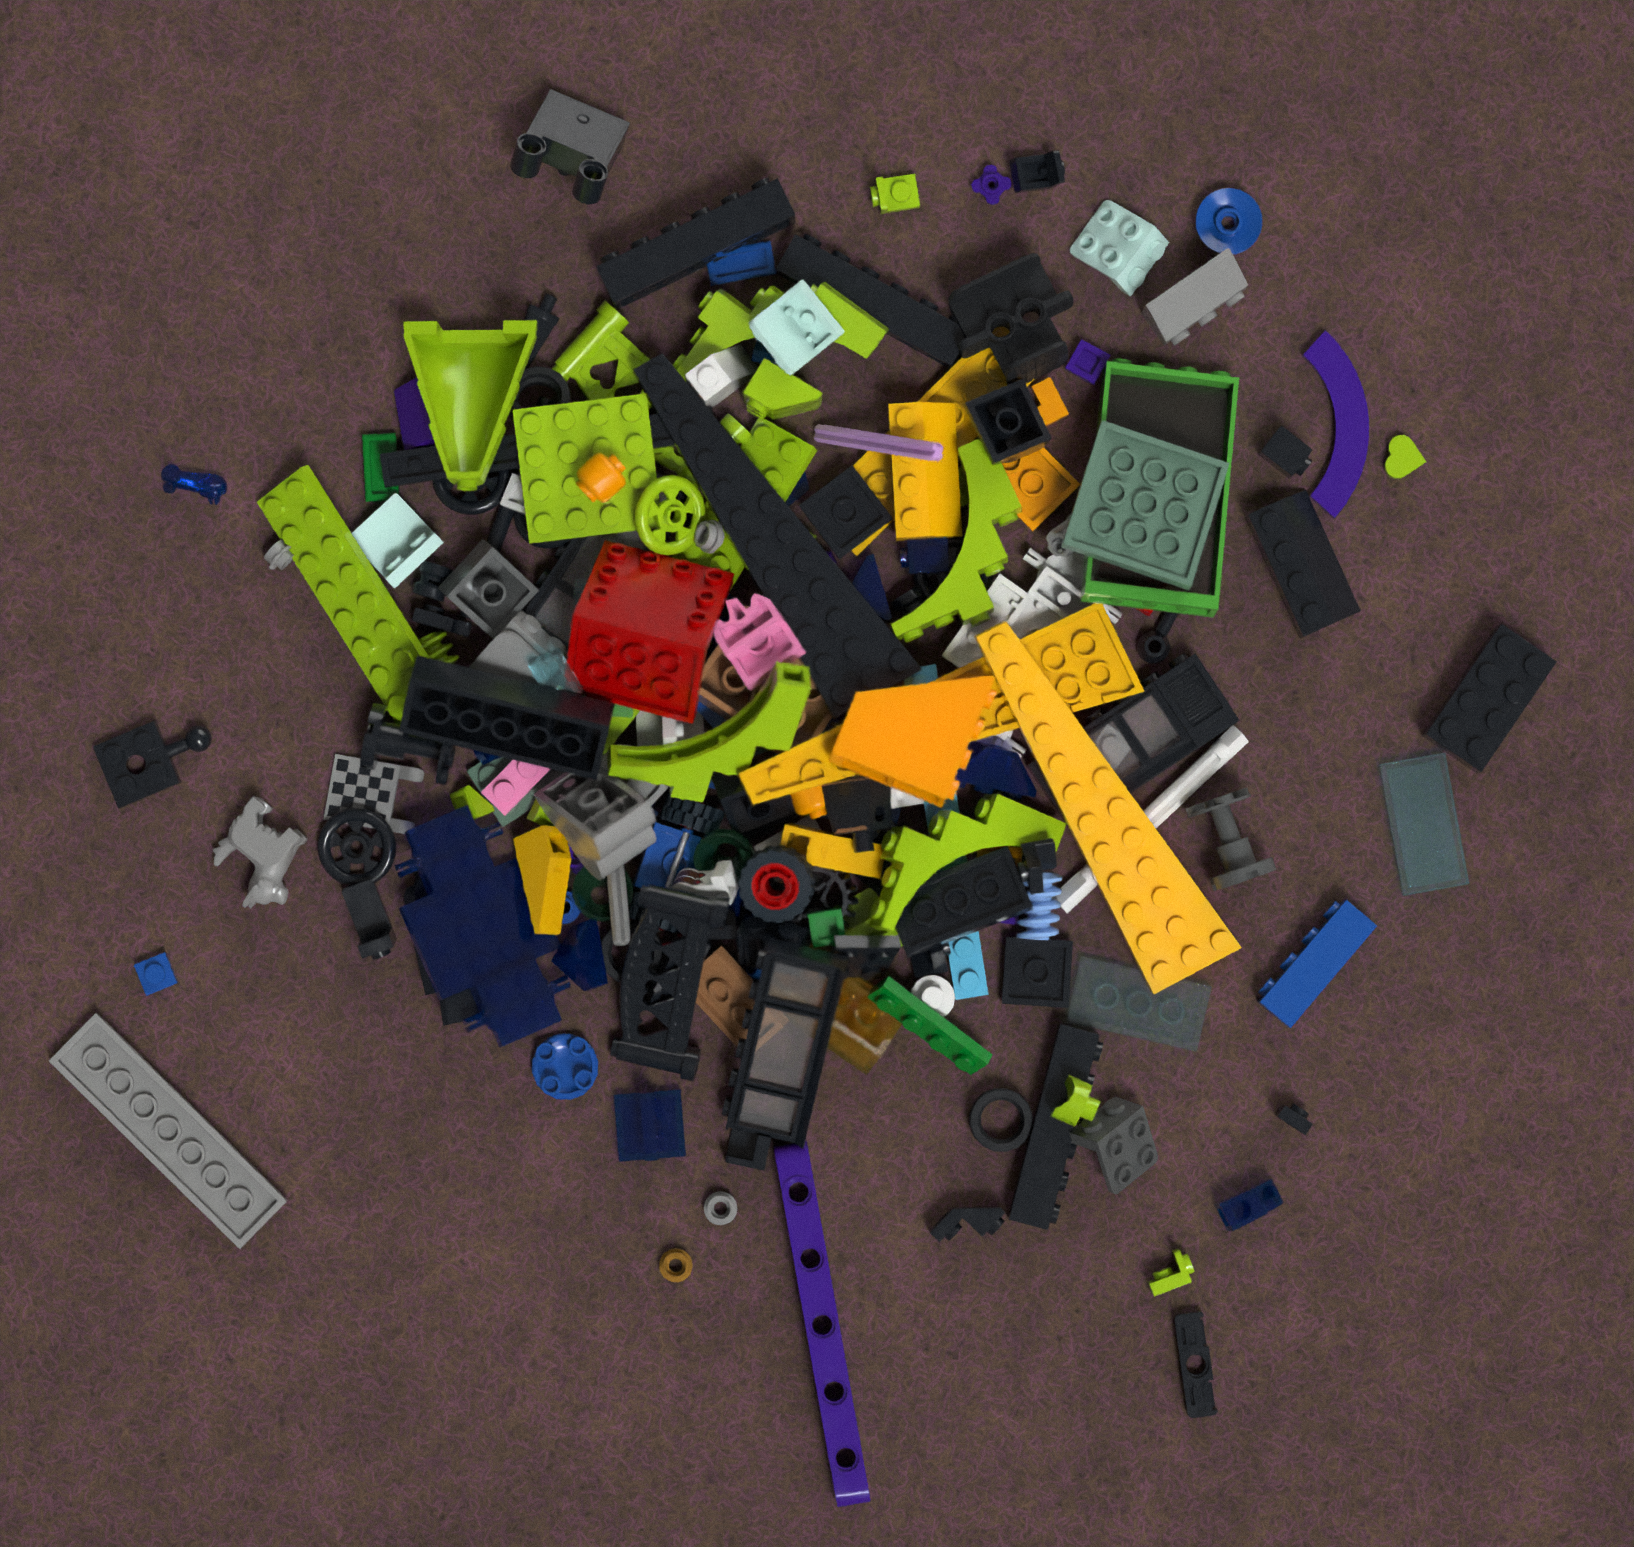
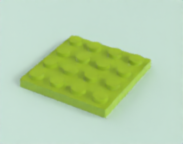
M646 394L513 410L529 544L637 531L635 511L638 500L645 488L657 479ZM596 453H602L607 458L614 454L626 468L622 472L626 480L625 486L606 503L599 502L598 500L593 503L576 485V482L579 480L577 470ZM659 494L654 499L657 505L660 503ZM654 516L649 518L650 529L658 528Z

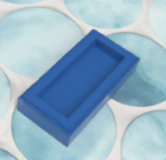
M770 241L745 245L728 254H723L721 251L716 256L727 257L715 263L712 261L707 264L711 286L776 274Z

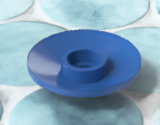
M1234 188L1219 189L1209 194L1200 204L1195 219L1196 230L1201 241L1210 250L1220 254L1229 248L1233 255L1239 254L1249 249L1258 239L1262 229L1261 210L1256 201L1244 191ZM1225 217L1233 219L1234 227L1225 229L1222 226V219Z

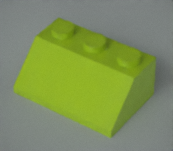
M765 358L743 392L744 403L747 405L746 411L762 420L766 416L775 420L816 410L822 404V392L797 377L787 374L782 368Z

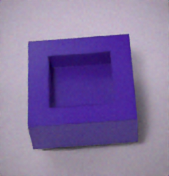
M1081 339L1065 370L1094 386L1110 355Z

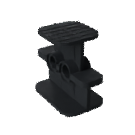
M1031 253L1027 256H1022L1006 266L1004 265L987 275L981 276L977 280L962 285L949 296L950 312L955 316L966 339L958 344L962 358L971 357L990 347L1006 377L1007 385L1021 379L1025 383H1029L1033 379L1058 369L1068 360V346L1066 342L1062 341L1051 317L1071 308L1074 304L1073 297L1069 290L1056 294L1041 265L1038 254ZM1028 312H1035L1040 316L1037 321L1031 323L1024 321L1022 317ZM997 327H1006L1010 330L1004 337H997L992 334L993 330Z

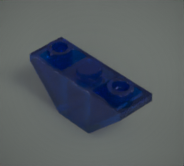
M980 741L968 743L966 749L971 750L972 754L966 769L958 768L954 779L960 781L958 788H965L966 783L974 785L973 789L976 791L993 794L994 789L1002 790V796L1021 800L1022 795L1036 796L1037 790L1017 752L999 745Z

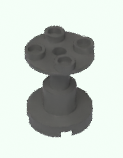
M1247 787L1186 808L1188 818L1210 811L1222 844L1216 850L1224 873L1209 878L1213 891L1277 870L1273 857L1256 862L1248 837L1242 839L1240 837L1229 804L1251 797Z

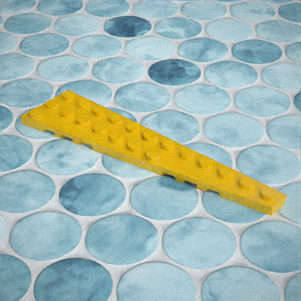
M1092 604L1019 639L1072 713L1145 692L1103 604ZM982 657L929 683L981 676H991L994 678L985 658ZM995 679L991 689L997 692L990 709L983 708L978 719L985 722L977 740L1019 728ZM843 724L791 748L790 751H785L739 773L738 777L751 804L755 805L859 775L829 762ZM970 738L969 742L976 741V739Z
M1002 621L975 635L974 638L1150 992L1156 994L1241 949L1240 944L1007 622Z

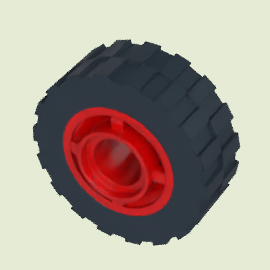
M785 845L767 846L764 850L755 852L743 867L738 886H740V898L743 899L746 909H749L755 917L764 919L763 921H776V923H782L784 920L790 921L805 910L814 894L816 879L812 872L813 867L811 863L807 862L803 854H799L792 847L787 848ZM769 878H781L785 883V889L782 891L774 890L769 884Z

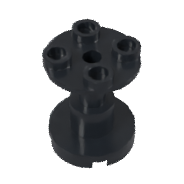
M373 703L368 718V730L364 735L361 767L375 770L380 755L404 760L406 754L439 760L436 783L446 785L450 768H452L456 752V749L453 748L454 745L399 732V724L387 722L388 706Z

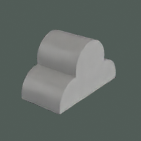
M601 766L597 780L565 772L534 793L539 805L553 825L565 836L577 858L598 880H602L656 842V835L651 826L655 823L656 819L648 800L615 776H609L608 771Z

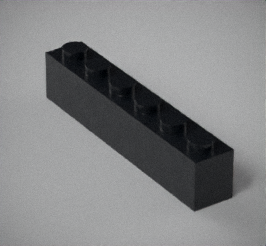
M796 234L794 235L776 268V274L794 284L803 279L810 288L813 284L819 287L823 282H826L889 328V331L886 333L887 335L949 369L952 368L960 353L958 344L966 339L954 315L950 314L946 318L937 313L938 307L930 301L921 298L917 302L908 297L909 291L899 284L892 282L888 286L879 281L880 275L870 268L862 266L861 270L850 265L851 259L841 252L833 250L830 254L819 248L822 243L812 236L804 234L801 238Z
M1062 1024L1058 1025L1008 1214L1009 1220L1048 1230L1050 1223L1056 1224L1061 1206L1055 1204L1058 1190L1065 1191L1069 1172L1064 1171L1067 1158L1073 1159L1077 1145L1073 1144L1070 1132L1075 1127L1055 1119L1051 1115L1055 1108L1060 1107L1067 1101L1064 1083L1068 1075L1093 1085L1095 1075L1089 1074L1092 1061L1099 1062L1103 1048V1042L1098 1041L1099 1034ZM1080 1117L1076 1126L1080 1125L1084 1118Z

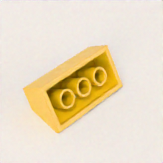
M910 402L888 404L889 435L937 442L944 448L942 451L943 457L939 461L890 454L895 541L962 537L955 403Z

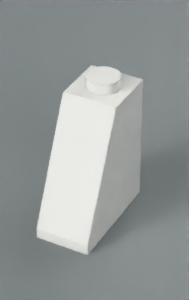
M740 344L711 354L686 373L685 378L687 384L705 406H712L713 408L754 376L758 366L754 361H751L752 358Z

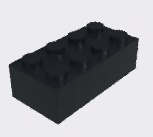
M1503 624L1497 625L1421 736L1473 772H1482L1557 661Z

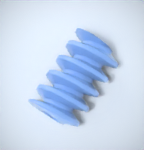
M1042 871L1044 893L1031 895L1030 891H1026L1033 910L1025 913L1027 918L1017 920V924L1026 928V931L1017 933V938L1052 940L1049 937L1059 934V929L1051 926L1050 923L1060 920V916L1051 912V910L1061 906V902L1052 899V897L1062 893V889L1053 885V883L1062 881V875L1055 872ZM1023 882L1024 886L1028 887L1027 882Z

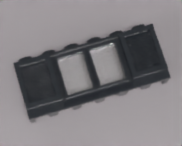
M1183 653L1168 663L1171 668L1170 671L1161 677L1156 671L1140 682L1145 692L1115 700L1113 703L1116 707L1107 713L1099 709L1085 719L1088 725L1083 729L1130 793L1240 721L1196 654L1188 658ZM1033 754L1030 755L1032 763L1027 765V768L1063 822L1066 823Z

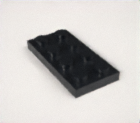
M1008 846L933 874L918 888L904 907L895 926L907 958L1033 910L1024 884L1020 881L1019 872Z

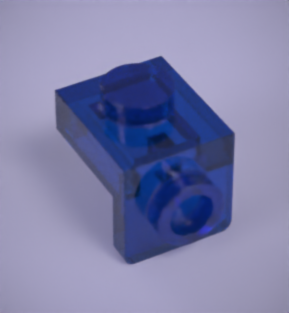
M947 537L906 540L905 548H899L900 568H906V575L948 572Z

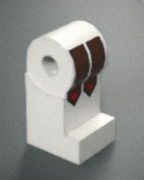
M731 860L718 861L714 870L698 871L693 868L683 869L678 873L671 887L672 889L715 898L717 894L730 897V905L739 890Z

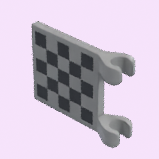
M335 754L323 820H328L335 813L347 808H364L380 815L389 824L393 832L412 835L415 823L392 818L398 781L403 779L422 782L424 770L379 761L375 770L361 767L360 758ZM368 823L363 825V827L374 828Z

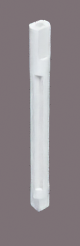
M1234 725L1220 736L1204 754L1143 810L1155 828L1161 825L1217 770L1225 765L1249 742ZM1085 864L1060 888L1062 889L1061 894L1052 897V899L1061 902L1060 907L1067 914L1097 886L1088 865Z

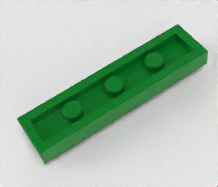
M886 977L871 988L867 995L868 999L874 1002L880 1010L890 1014L902 1023L905 1029L926 1041L933 1050L942 1053L954 1062L960 1070L972 1075L988 1065L993 1054L891 977Z

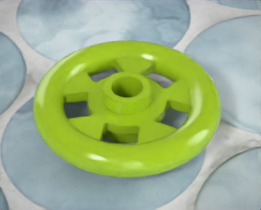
M678 475L663 476L650 483L642 492L635 511V525L641 541L650 550L661 555L679 554L695 543L694 535L698 525L705 521V503L701 492L690 480ZM680 490L688 497L684 504L676 499ZM663 491L666 499L657 505L654 499ZM674 511L673 518L670 520V514ZM686 513L692 514L689 528L683 527ZM654 516L658 528L651 531L648 519ZM676 532V540L665 542V533Z

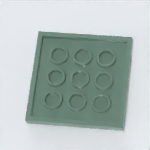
M1102 420L1061 547L1189 590L1195 577L1230 463Z

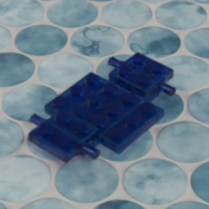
M468 805L404 832L411 846L412 858L396 864L395 870L398 871L409 867L397 873L399 878L418 870L428 896L400 907L399 911L439 1001L470 988L480 1013L463 1019L464 1025L477 1021L465 1027L466 1031L471 1032L486 1025L493 1032L498 1046L501 1048L562 1021L555 1005L554 994L571 988V984L569 981L557 986V984L568 980L566 975L550 982L543 977L536 958L561 948L557 935L535 934L517 858L494 867L487 851L486 841L503 835L502 828L491 833L489 832L500 827V823L496 821L480 829L475 823Z

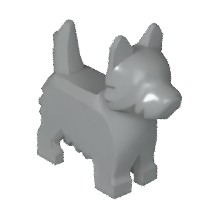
M253 796L244 806L243 813L233 820L228 836L218 842L220 846L213 849L215 853V866H219L236 849L255 864V871L250 879L247 895L242 905L244 908L248 906L250 909L256 903L262 905L269 904L270 902H276L281 905L285 904L289 892L282 882L283 876L298 848L308 840L298 829L288 828L282 834L281 832L277 833L275 828L271 829L268 825H263V815L270 813L273 808L262 798Z

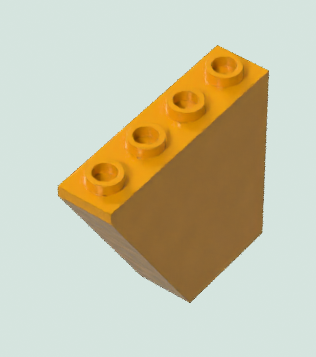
M981 676L856 692L829 762L942 808L946 798L953 800L960 783V781L954 779L958 768L966 769L972 751L966 748L970 738L977 740L985 721L978 718L983 708L989 710L997 692L991 689L995 678Z

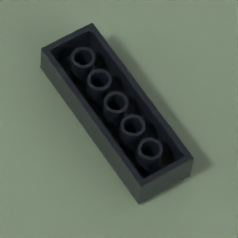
M769 177L764 178L751 185L752 190L740 196L739 192L733 193L721 200L722 205L711 211L709 207L702 208L691 214L692 220L680 225L678 221L671 223L660 230L662 233L660 236L652 240L648 236L640 238L630 244L631 250L621 255L618 251H614L600 259L601 264L596 266L615 310L617 311L707 267V264L712 261L715 263L727 257H717L716 254L721 251L723 254H728L742 246L754 244L795 224V213L778 178L770 181Z
M417 655L410 677L399 732L597 780L615 703Z

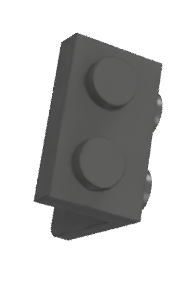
M1116 1096L1105 1102L1097 1110L1092 1122L1084 1119L1080 1125L1070 1132L1073 1144L1097 1153L1108 1191L1113 1194L1121 1192L1158 1160L1157 1150L1143 1106Z

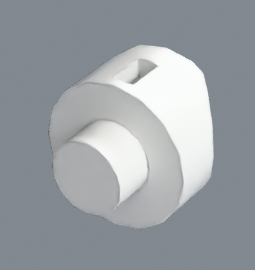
M929 975L922 977L911 988V993L942 1017L949 1014L954 1006V989L941 976Z

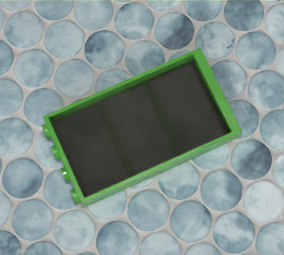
M1121 358L1113 359L1112 362H1106L1102 371L1097 431L1103 420L1230 464L1195 577L1189 590L1085 555L1081 602L1214 617L1219 608L1239 377H1231L1230 373L1224 371H1213L1211 374L1199 373L1197 369L1192 367H1180L1178 370L1167 369L1160 363H1146L1145 366L1135 365L1130 360Z

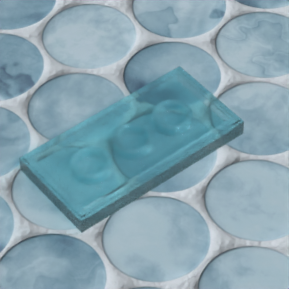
M1446 753L1379 764L1402 896L1469 884Z
M1081 956L1066 1022L1197 1052L1212 986L1180 980L1162 991L1152 994L1140 970Z

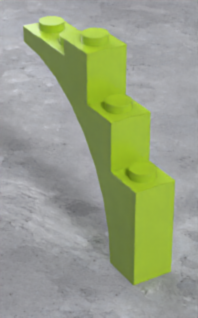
M823 282L819 287L813 284L810 289L845 331L834 342L846 346L866 359L870 357L889 331V328L826 282ZM774 285L770 286L767 291L761 288L752 299L750 304L754 309L750 310L722 288L717 290L715 294L709 291L698 306V308L703 310L698 319L707 324L708 327L705 329L701 326L690 340L694 347L687 356L682 353L672 366L686 381L685 374L711 354L727 349L741 341L755 338L753 331L749 327V322L785 293Z
M980 438L958 448V456L966 476L969 495L968 526L962 549L949 575L935 593L915 611L891 624V630L898 640L904 638L906 643L924 635L922 630L935 625L936 629L952 623L954 621L953 616L956 614L959 615L963 626L971 623L972 627H975L990 620L989 614L994 612V606L980 578V574L985 573L986 577H989L1004 569L1003 564L1008 562V556L994 528V524L999 523L1000 527L1016 521L1018 519L1017 514L1022 512V506L1003 465H992Z
M776 661L766 683L750 703L721 725L690 739L651 746L610 744L607 752L608 775L620 779L649 782L654 785L670 786V797L703 802L713 771L725 775L738 776L739 773L749 769L756 746H762L771 750L790 751L811 689L809 667Z
M984 794V797L976 805L974 812L975 820L952 810H938V813L932 817L929 823V837L907 827H892L885 834L881 845L883 849L881 858L891 862L892 865L886 869L882 877L883 889L880 897L874 901L871 907L870 917L872 919L869 926L880 931H893L904 907L918 888L938 869L960 856L983 848L999 846L1021 848L1022 843L1050 838L1054 840L1057 852L1067 823L1000 794Z

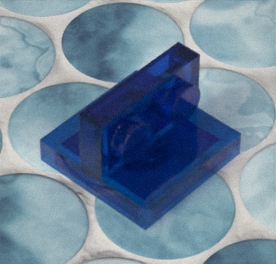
M681 1089L614 1094L619 1162L635 1160L653 1161L659 1160V1158L686 1156Z

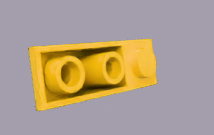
M794 823L784 825L780 845L796 849L799 854H803L806 857L807 862L811 863L812 866L881 878L885 861L881 858L883 852L882 844L874 843L875 851L854 853L853 837L835 835L832 832Z
M542 825L513 838L534 932L535 934L558 935L561 933L571 854L565 836L555 826Z

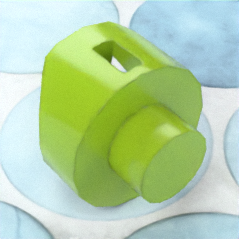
M1068 1075L1064 1083L1067 1101L1060 1107L1055 1108L1051 1117L1074 1127L1080 1117L1092 1122L1100 1104V1100L1089 1096L1093 1085Z

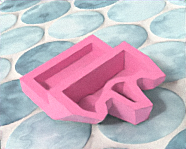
M755 593L751 597V605L747 609L737 598L726 600L730 618L727 622L718 620L714 636L725 656L731 661L750 691L768 679L776 661L791 664L806 653L793 630L770 599Z

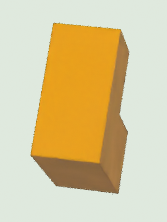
M1051 377L1031 386V390L1040 405L1037 409L1046 427L1069 415Z

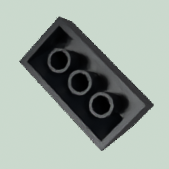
M1306 490L1272 503L1245 517L1299 638H1303L1361 611Z

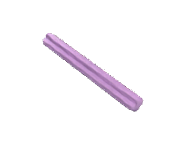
M818 424L814 428L815 434L813 437L816 442L929 461H939L943 457L942 451L944 448L937 442Z

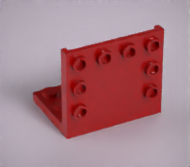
M605 540L573 614L563 690L693 724L697 714L706 650L732 587L734 573Z

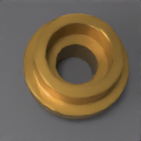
M677 1248L666 1251L659 1262L662 1276L671 1282H681L688 1278L693 1267L690 1255L686 1251ZM679 1259L683 1265L682 1269L677 1272L672 1271L669 1266L671 1260Z

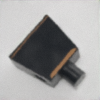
M865 776L842 779L821 785L832 832L835 835L852 834L854 853L875 851L872 831L889 829L891 825V787Z

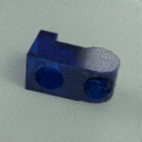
M1270 1178L1229 1198H1225L1215 1203L1214 1206L1226 1230L1235 1231L1268 1214L1269 1211L1282 1205L1284 1201L1273 1179Z

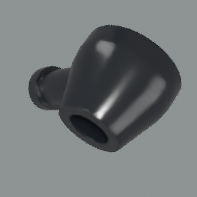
M1164 612L1156 629L1141 635L1137 642V652L1143 661L1156 664L1167 658L1170 652V642L1167 635L1179 613ZM1156 640L1160 643L1161 648L1158 653H1152L1149 650L1148 645L1150 641Z

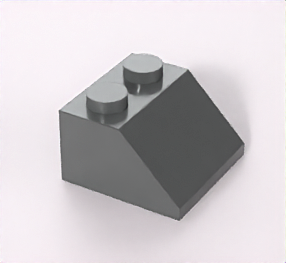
M484 539L477 544L438 587L443 594L493 639L539 591Z

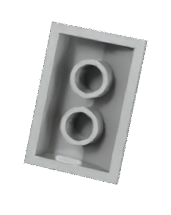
M1227 248L1146 304L1141 314L1163 345L1171 341L1175 346L1190 335L1187 329L1198 322L1202 327L1218 315L1215 310L1226 303L1230 308L1245 297L1242 291L1247 288L1248 283L1232 252Z

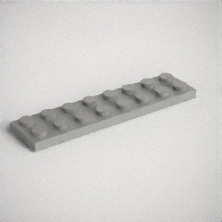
M95 1013L49 1060L83 1096L239 1249L288 1201L98 1013Z

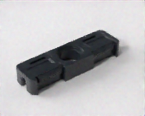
M1201 1311L1179 1313L1174 1316L1186 1412L1190 1418L1213 1416L1218 1412L1217 1408L1212 1409L1215 1406L1212 1382L1208 1380H1213L1209 1346L1203 1345L1206 1344L1203 1319L1200 1320V1317H1204ZM1199 1355L1203 1357L1205 1361L1203 1371L1198 1374H1192L1187 1370L1186 1362L1190 1356Z

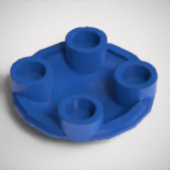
M557 1034L547 1038L537 1047L532 1059V1074L536 1084L545 1094L559 1100H572L584 1095L593 1086L598 1075V1059L594 1049L584 1038L574 1034Z

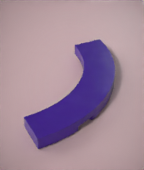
M1325 330L1302 357L1319 375L1326 391H1328L1333 407L1335 440L1332 456L1324 476L1309 497L1334 519L1346 505L1362 474L1369 442V416L1364 390L1354 366L1338 342Z

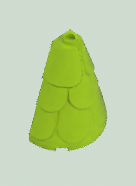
M537 320L503 321V330H443L437 321L404 322L403 336L418 378L417 385L431 421L429 428L446 476L452 484L457 485L458 490L475 491L477 486L483 485L505 434L506 427L504 424L520 389V380L537 339Z

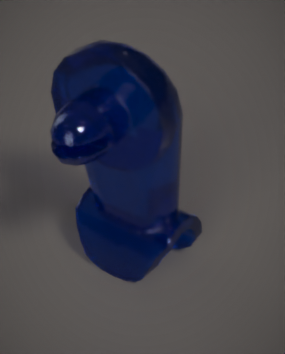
M173 464L165 466L161 472V479L167 481L163 485L165 493L172 494L176 488L192 491L206 497L212 505L214 499L217 505L220 502L221 496L228 490L226 480L217 474L181 471L178 466Z

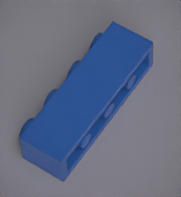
M1343 900L1340 904L1334 901L1323 914V917L1327 919L1319 929L1313 926L1301 940L1305 944L1297 955L1291 952L1279 966L1283 970L1276 980L1270 977L1258 991L1262 997L1257 1002L1287 1028H1291L1377 927L1374 922L1348 900Z

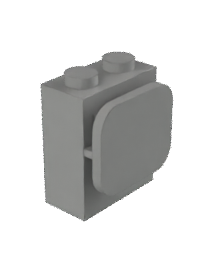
M521 610L469 668L544 686L567 660L568 652L559 639L551 637L541 628V624L535 617Z

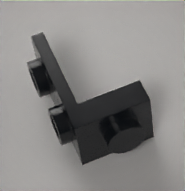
M370 878L343 888L342 895L360 937L357 947L362 959L371 956L372 960L390 954V948L394 947L397 938L374 880Z

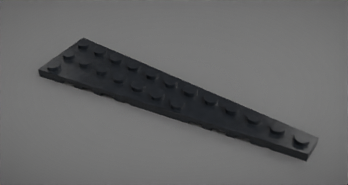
M663 353L633 369V374L647 395L648 400L715 516L721 523L722 528L763 597L772 601L806 651L798 659L802 666L809 667L810 680L833 720L849 712L856 692L891 688L920 672L922 668Z

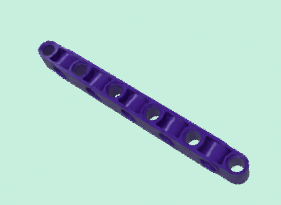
M805 1141L804 1149L795 1143L774 1146L837 1507L871 1502L807 1141ZM796 1182L804 1183L808 1188L807 1197L801 1201L792 1199L789 1194L790 1186ZM806 1249H815L820 1255L819 1263L813 1267L804 1265L801 1261L802 1252ZM825 1315L831 1319L832 1326L827 1332L820 1333L813 1328L812 1322L817 1316ZM832 1381L840 1383L844 1388L843 1394L836 1399L827 1397L824 1392L825 1386ZM849 1448L855 1453V1459L851 1464L842 1465L837 1461L836 1455L840 1449Z

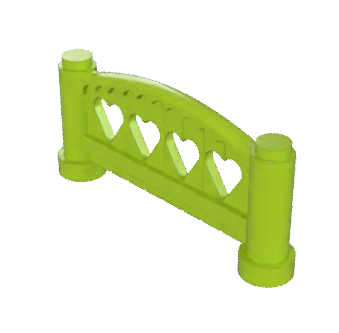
M604 301L596 309L599 312L597 316L554 362L555 366L552 368L566 382L570 378L574 379L587 400L613 398L617 389L638 384L639 382L633 374V369L650 360L621 333L629 322L607 301ZM618 360L615 384L610 389H604L600 384V380H595L591 377L590 370L596 365ZM647 398L648 410L653 409L650 401ZM729 413L719 422L737 445L740 442L744 444L752 435ZM674 447L653 449L656 463L675 471L678 476L690 480L699 488L683 458L675 454Z

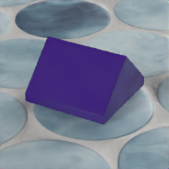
M417 377L394 390L404 450L436 446L429 428L431 421L417 385Z

